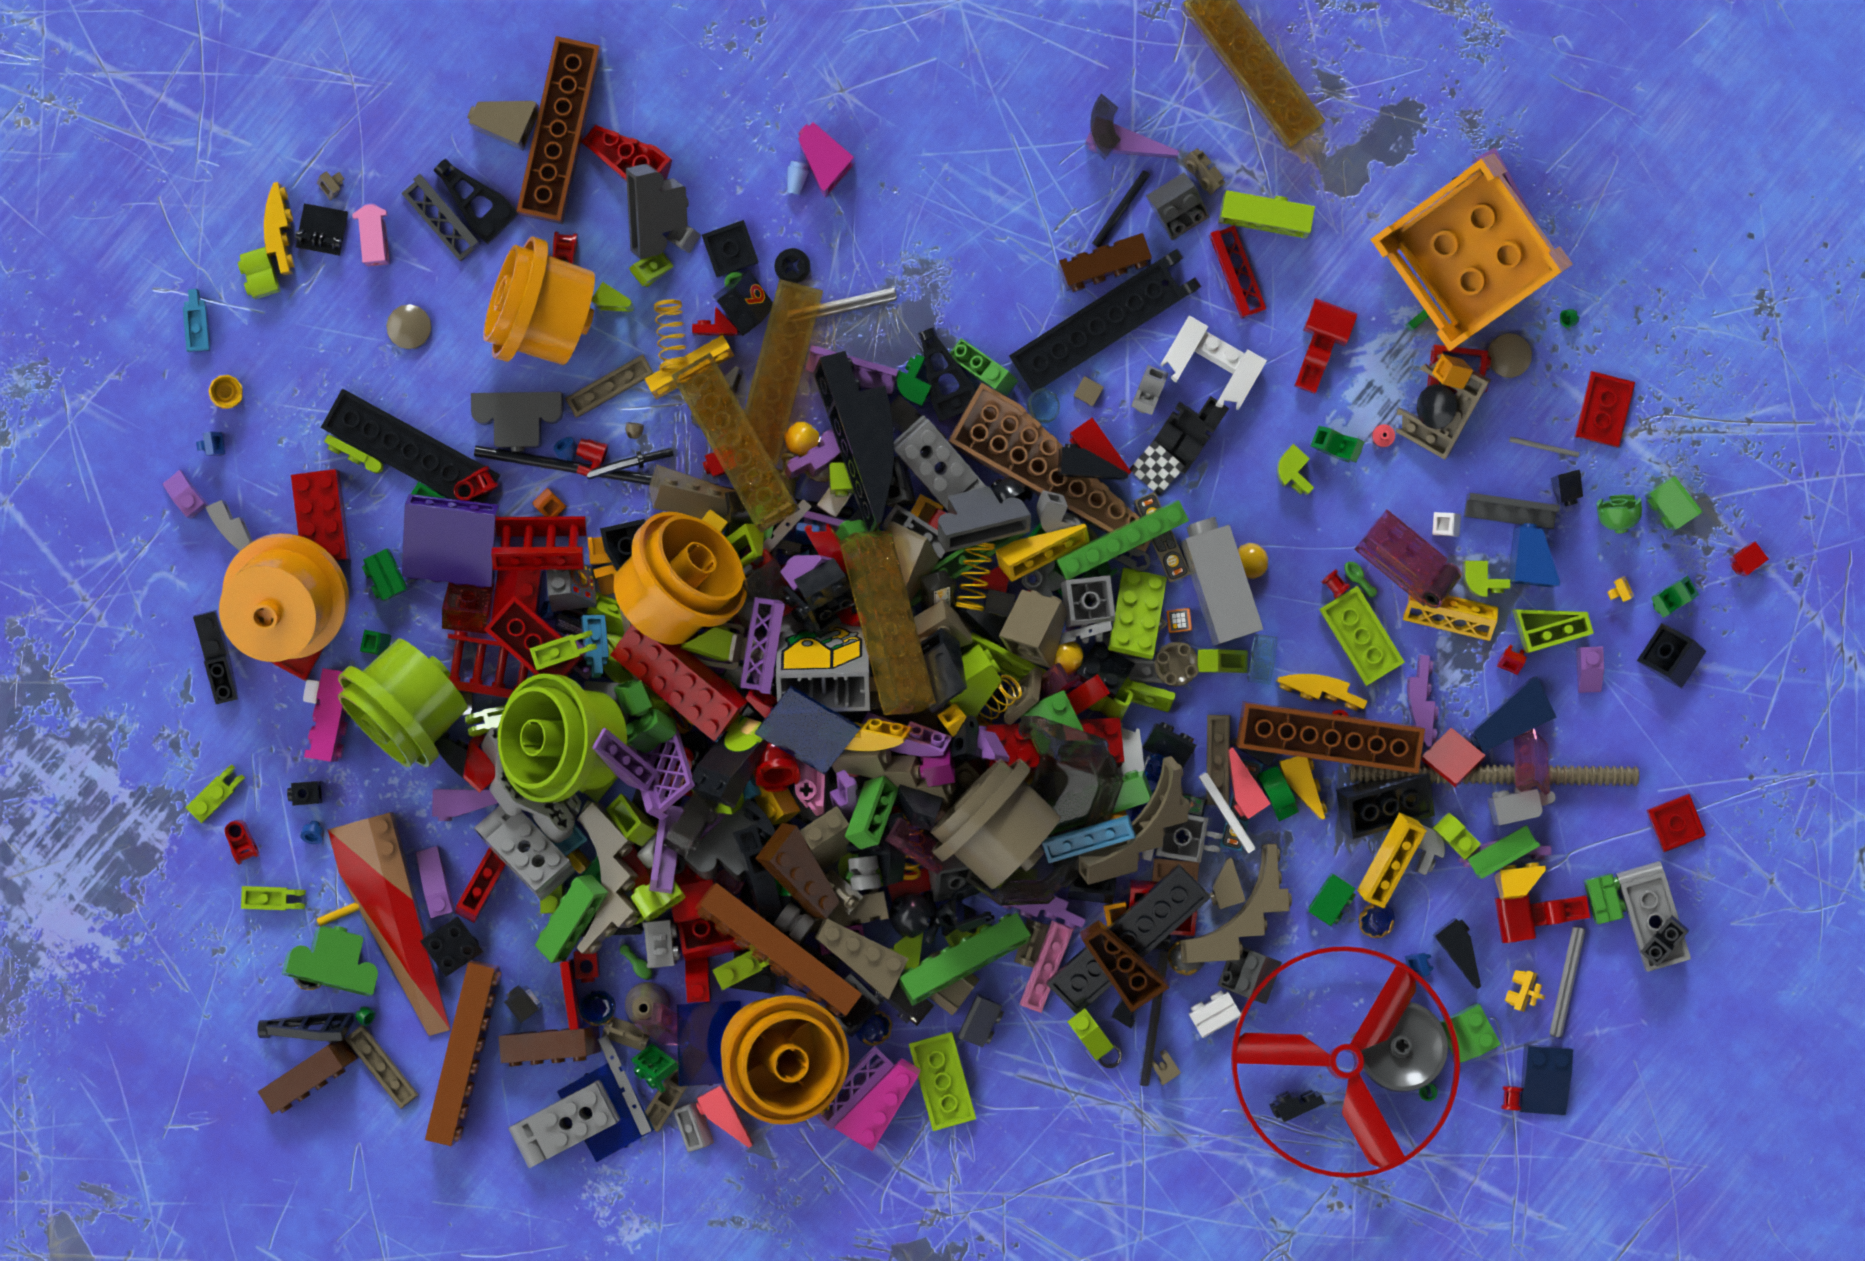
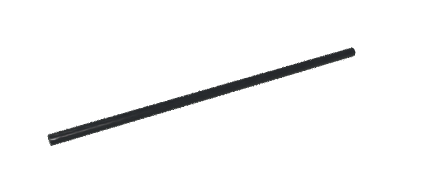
M477 445L474 450L475 457L577 473L579 465L591 468L592 465ZM618 470L599 477L650 485L653 475ZM725 487V488H728V489H731V490H738V491H739V490H743V489ZM749 491L750 498L752 499L755 493L781 498L779 495ZM795 498V507H796L803 499H797V498ZM805 500L811 505L808 511L829 515L817 506L818 502ZM844 506L837 517L850 518L853 508Z

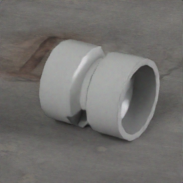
M877 855L848 859L849 872L853 873V876L850 878L852 891L881 887L880 875L876 873V870L879 868Z
M789 902L775 921L774 926L783 933L789 931L791 939L800 944L813 928L816 919L809 914L801 915V909L792 902Z

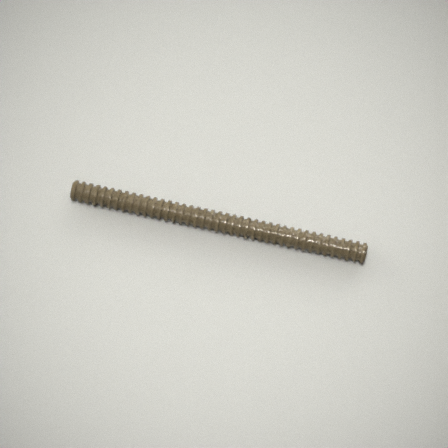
M1355 764L1350 765L1351 783L1425 773L1430 774L1431 784L1433 782H1436V784H1440V782L1447 784L1448 782L1431 767L1426 766V764H1422L1419 767V773ZM1479 764L1462 782L1464 784H1468V782H1471V784H1475V782H1478V784H1482V782L1489 784V782H1492L1493 785H1496L1497 782L1503 785L1506 782L1507 785H1510V783L1517 785V783L1521 785L1525 783L1528 785L1532 783L1535 785L1539 783L1542 785L1546 783L1549 785L1553 783L1556 785H1560V783L1563 785H1567V783L1574 785L1576 783L1580 786L1583 783L1584 786H1587L1590 783L1591 786H1595V783H1597L1598 786H1602V784H1605V786H1609V784H1612V786H1616V784H1619V786H1623V784H1626V786H1630V784L1637 786L1639 783V769L1637 766H1633V768H1630V766H1626V768H1623V766H1619V768H1616V766H1612V768H1609V766H1605V768H1602V766H1598V768H1595V766L1590 768L1588 766L1583 768L1577 766L1574 768L1573 765H1570L1567 768L1566 765H1563L1560 768L1559 765H1556V767L1552 765L1548 767L1545 765L1541 767L1538 765L1534 767L1531 765L1527 767L1524 765L1520 767L1517 765H1513V767L1510 765H1506V767L1503 765H1499V767L1496 765H1492V767L1485 765L1483 767L1482 764Z

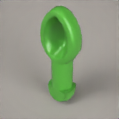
M1346 562L1344 570L1347 577L1351 581L1357 582L1368 597H1375L1377 589L1366 580L1363 569L1357 563Z
M622 944L619 951L621 955H624L631 962L635 974L645 980L651 979L653 971L652 968H647L648 962L639 959L628 944Z

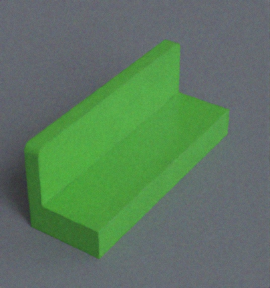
M1525 825L1468 857L1467 860L1477 878L1483 879L1541 845L1534 839L1528 826Z

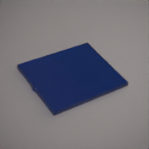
M790 685L774 708H771L770 713L755 731V735L825 775L861 727Z
M739 1000L677 1004L679 1086H712L713 1084L725 1083L722 1073L721 1042L729 1021L741 1009Z
M609 1063L589 1074L585 1073L580 1079L557 1091L560 1098L563 1099L600 1079L621 1120L584 1140L596 1162L623 1147L627 1148L632 1142L650 1133L641 1135L622 1094L626 1091L624 1087H619ZM636 1095V1098H637V1100H638V1102H639V1104H640V1106H641V1109H642V1111H643V1113H644V1115H645V1117H646V1120H647V1122H648V1124H649V1126H650V1128H651V1132H652V1131L655 1130L654 1127H653V1125H652V1122L650 1121L649 1117L647 1116V1114H646V1112H645V1110H644L642 1104L640 1103V1101H639V1099H638V1097H637V1095ZM584 1107V1113L587 1116H592V1110L589 1107Z

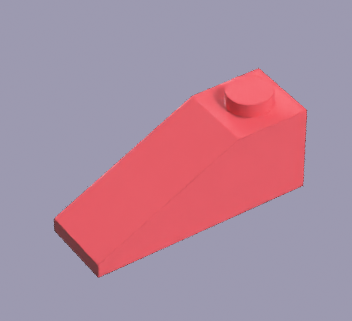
M1231 747L1228 749L1233 797L1236 802L1234 808L1240 817L1245 816L1246 819H1249L1271 803L1234 748Z
M723 1084L697 1097L698 1103H696V1106L701 1115L705 1114L707 1119L748 1148L753 1146L754 1143Z

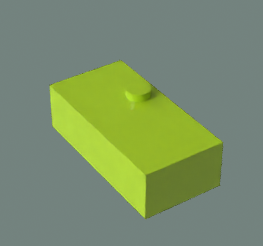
M1226 190L1222 197L1218 223L1306 239L1311 233L1315 206L1289 202L1288 198L1283 196H1275L1272 199Z

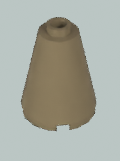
M643 982L635 985L628 992L625 999L627 1016L633 1023L641 1027H653L660 1024L666 1018L670 1008V1001L666 991L661 986L652 982ZM641 1004H646L648 1010H643Z

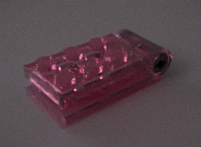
M1388 509L1374 522L1354 549L1422 606L1427 605L1431 608H1439L1462 577V573L1456 565L1446 563L1448 559Z

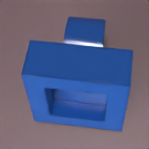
M222 432L203 433L204 440L196 442L197 451L203 450L207 456L225 454Z
M801 518L800 522L797 523L794 543L812 545L810 538L804 530L805 526L811 524H804V518ZM813 520L812 531L819 532L820 526L817 525L816 520Z
M1418 953L1405 956L1406 965L1421 977L1430 975L1429 971L1434 969L1433 966L1428 967L1427 959L1431 958L1430 954Z

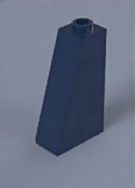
M1532 677L1471 731L1473 737L1470 738L1472 745L1481 752H1485L1556 718L1538 677Z

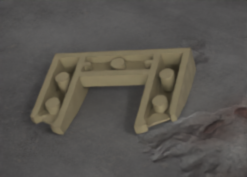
M1437 362L1430 367L1424 364L1420 370L1436 378L1432 371ZM1473 371L1464 389L1452 387L1457 390L1455 397L1460 403V408L1456 411L1452 422L1445 428H1429L1421 422L1417 415L1399 407L1397 415H1402V428H1397L1396 432L1445 460L1451 453L1459 435L1477 403L1482 398L1491 379Z

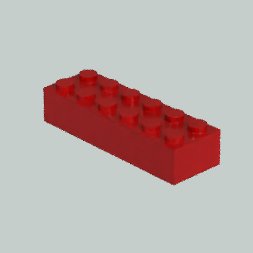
M632 624L610 654V656L639 680H642L645 685L714 742L726 732L748 703L745 697L693 654L681 649L680 644L671 645L657 642L641 633Z
M1120 718L1079 720L1084 730L1079 737L1040 755L1024 723L985 726L987 727L986 731L996 733L1006 750L1009 762H1004L1010 766L1021 758L1031 768L1029 773L1120 768L1125 762ZM985 759L986 770L997 760Z

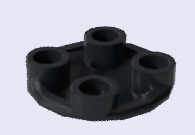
M1434 384L1426 387L1421 392L1417 400L1416 409L1418 417L1424 425L1429 428L1443 429L1452 422L1456 411L1460 408V403L1451 389L1445 385Z

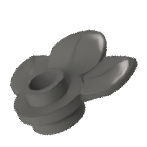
M1054 560L1022 576L1021 582L1026 589L1037 591L1043 596L1050 598V596H1053L1052 591L1061 588V583L1065 579L1061 574L1053 571L1055 566ZM1030 575L1036 577L1035 583L1029 582L1028 577Z

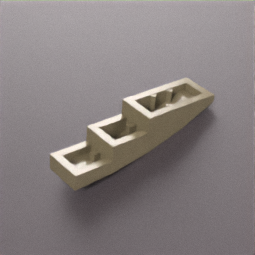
M689 1043L676 1062L679 1068L666 1077L663 1082L666 1090L663 1093L658 1090L644 1112L650 1128L656 1132H659L708 1056Z

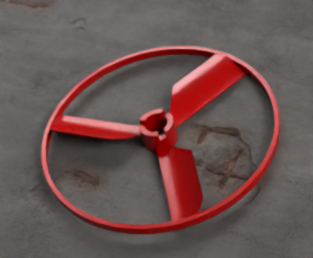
M1343 946L1317 949L1297 956L1276 968L1258 985L1247 1000L1235 1028L1231 1051V1070L1234 1089L1245 1117L1254 1131L1274 1152L1292 1164L1316 1174L1330 1177L1354 1178L1375 1175L1403 1164L1418 1154L1436 1136L1445 1123L1456 1097L1460 1074V1055L1455 1029L1444 1004L1436 992L1419 974L1404 963L1383 953L1365 948ZM1355 952L1374 956L1395 965L1393 972L1351 1043L1337 1046L1329 1054L1301 1034L1244 1033L1240 1036L1245 1016L1259 992L1273 977L1293 963L1317 954ZM1417 981L1432 997L1446 1022L1453 1048L1454 1071L1450 1096L1438 1123L1419 1146L1404 1156L1359 1073L1364 1066V1057L1361 1050L1388 1040L1416 992ZM1341 1051L1353 1054L1354 1067L1349 1073L1341 1071L1336 1065V1057ZM1237 1064L1327 1067L1330 1074L1335 1078L1348 1079L1342 1115L1369 1164L1379 1168L1358 1173L1331 1172L1304 1164L1282 1151L1264 1134L1250 1114L1240 1088Z

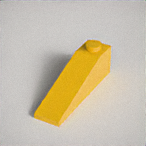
M1081 524L1015 540L995 551L999 567L1013 582L1090 541L1087 526Z

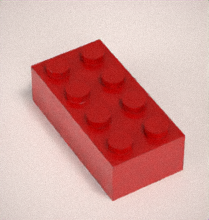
M331 469L291 475L298 536L305 537L320 545L336 562L351 560L340 471Z
M515 595L484 629L535 675L558 674L567 677L584 658V655L580 654L581 656L536 670L530 648L563 638V636Z

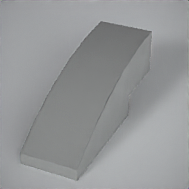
M220 500L205 507L220 533L236 549L241 551L253 541L243 518L233 519L226 501Z

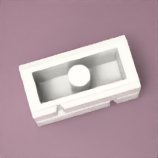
M1220 990L1211 995V1001L1203 1004L1201 1001L1191 1007L1192 1012L1188 1014L1202 1038L1239 1018L1241 1013L1228 991L1223 993Z

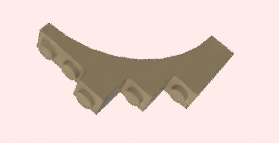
M834 741L828 759L835 773L845 770L847 774H855L873 779L885 776L898 788L901 784L942 797L943 802L938 821L954 804L952 794L955 792V782L928 787L926 778L922 779L920 763L917 756H891L889 749L877 751L840 749V741Z
M1172 756L1163 758L1157 787L1148 804L1132 822L1136 837L1079 854L1078 872L1088 885L1138 871L1139 853L1162 847L1163 836H1165L1164 828L1188 821L1190 804L1182 796L1181 777H1183V769Z
M592 802L577 819L586 829L595 846L600 863L601 885L608 891V894L596 911L595 918L587 934L576 947L582 954L596 953L602 947L601 943L604 939L612 936L617 931L616 927H632L638 921L637 917L640 914L636 905L624 893L630 891L635 886V881L639 877L622 859V857L627 856L632 851L634 842L625 838L601 803Z
M1277 844L1262 845L1261 865L1257 881L1250 897L1236 915L1213 932L1197 938L1180 940L1182 963L1240 960L1243 948L1239 937L1265 935L1267 919L1264 917V913L1290 911L1289 906L1292 905V896L1288 893V888L1279 889L1282 875L1278 871L1280 850L1277 848Z

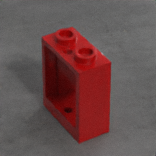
M1436 344L1431 347L1429 367L1439 360L1437 355L1450 353L1480 357L1478 373L1485 376L1486 370L1490 369L1491 357H1488V351L1455 347L1449 351L1446 346ZM1428 374L1427 387L1439 384L1438 379ZM1445 385L1446 387H1448L1449 389H1451V391L1453 392V394L1456 395L1457 390H1455L1454 388H1452V387H1450V386Z

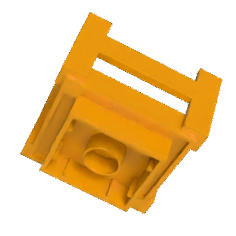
M1494 153L1481 158L1463 171L1461 175L1370 239L1382 257L1387 256L1435 323L1439 329L1436 333L1449 351L1573 265L1560 246L1554 249L1503 177V174L1507 171ZM1398 250H1401L1452 323L1449 324L1398 253Z

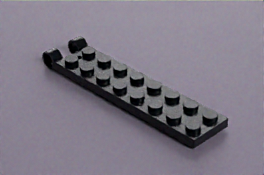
M1176 249L1009 355L1033 394L1201 288L1202 286L1196 277L1178 287L1169 273L1168 268L1183 259L1179 250ZM1166 280L1168 285L1163 286L1162 281Z

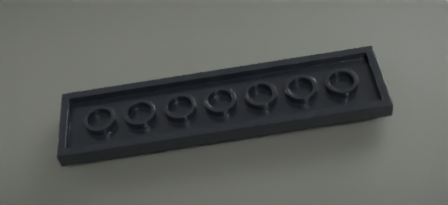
M343 388L321 426L327 432L454 500H459L454 494L455 485L471 476L477 470L486 467ZM490 469L489 473L494 482L497 483L501 475ZM483 476L482 479L484 480L485 484L487 485V482H486V480H485V478H484V476ZM462 486L459 490L461 497H468L471 493L469 486ZM491 492L481 495L471 502L486 503Z
M1178 864L1107 928L1143 958L1211 897ZM1087 947L1083 948L1046 981V984L1075 1014L1088 1007L1112 985Z

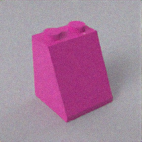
M812 122L810 126L806 124L800 130L798 140L822 195L827 197L854 166L855 160L848 151Z

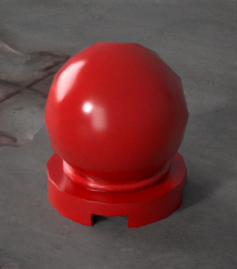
M775 733L772 735L755 768L756 785L763 786L764 791L767 792L786 791V786L792 783L797 785L801 779L800 768L796 763L797 751L782 735Z

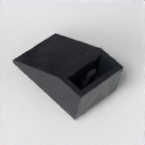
M940 628L907 652L912 674L932 713L967 689L960 642L943 628Z

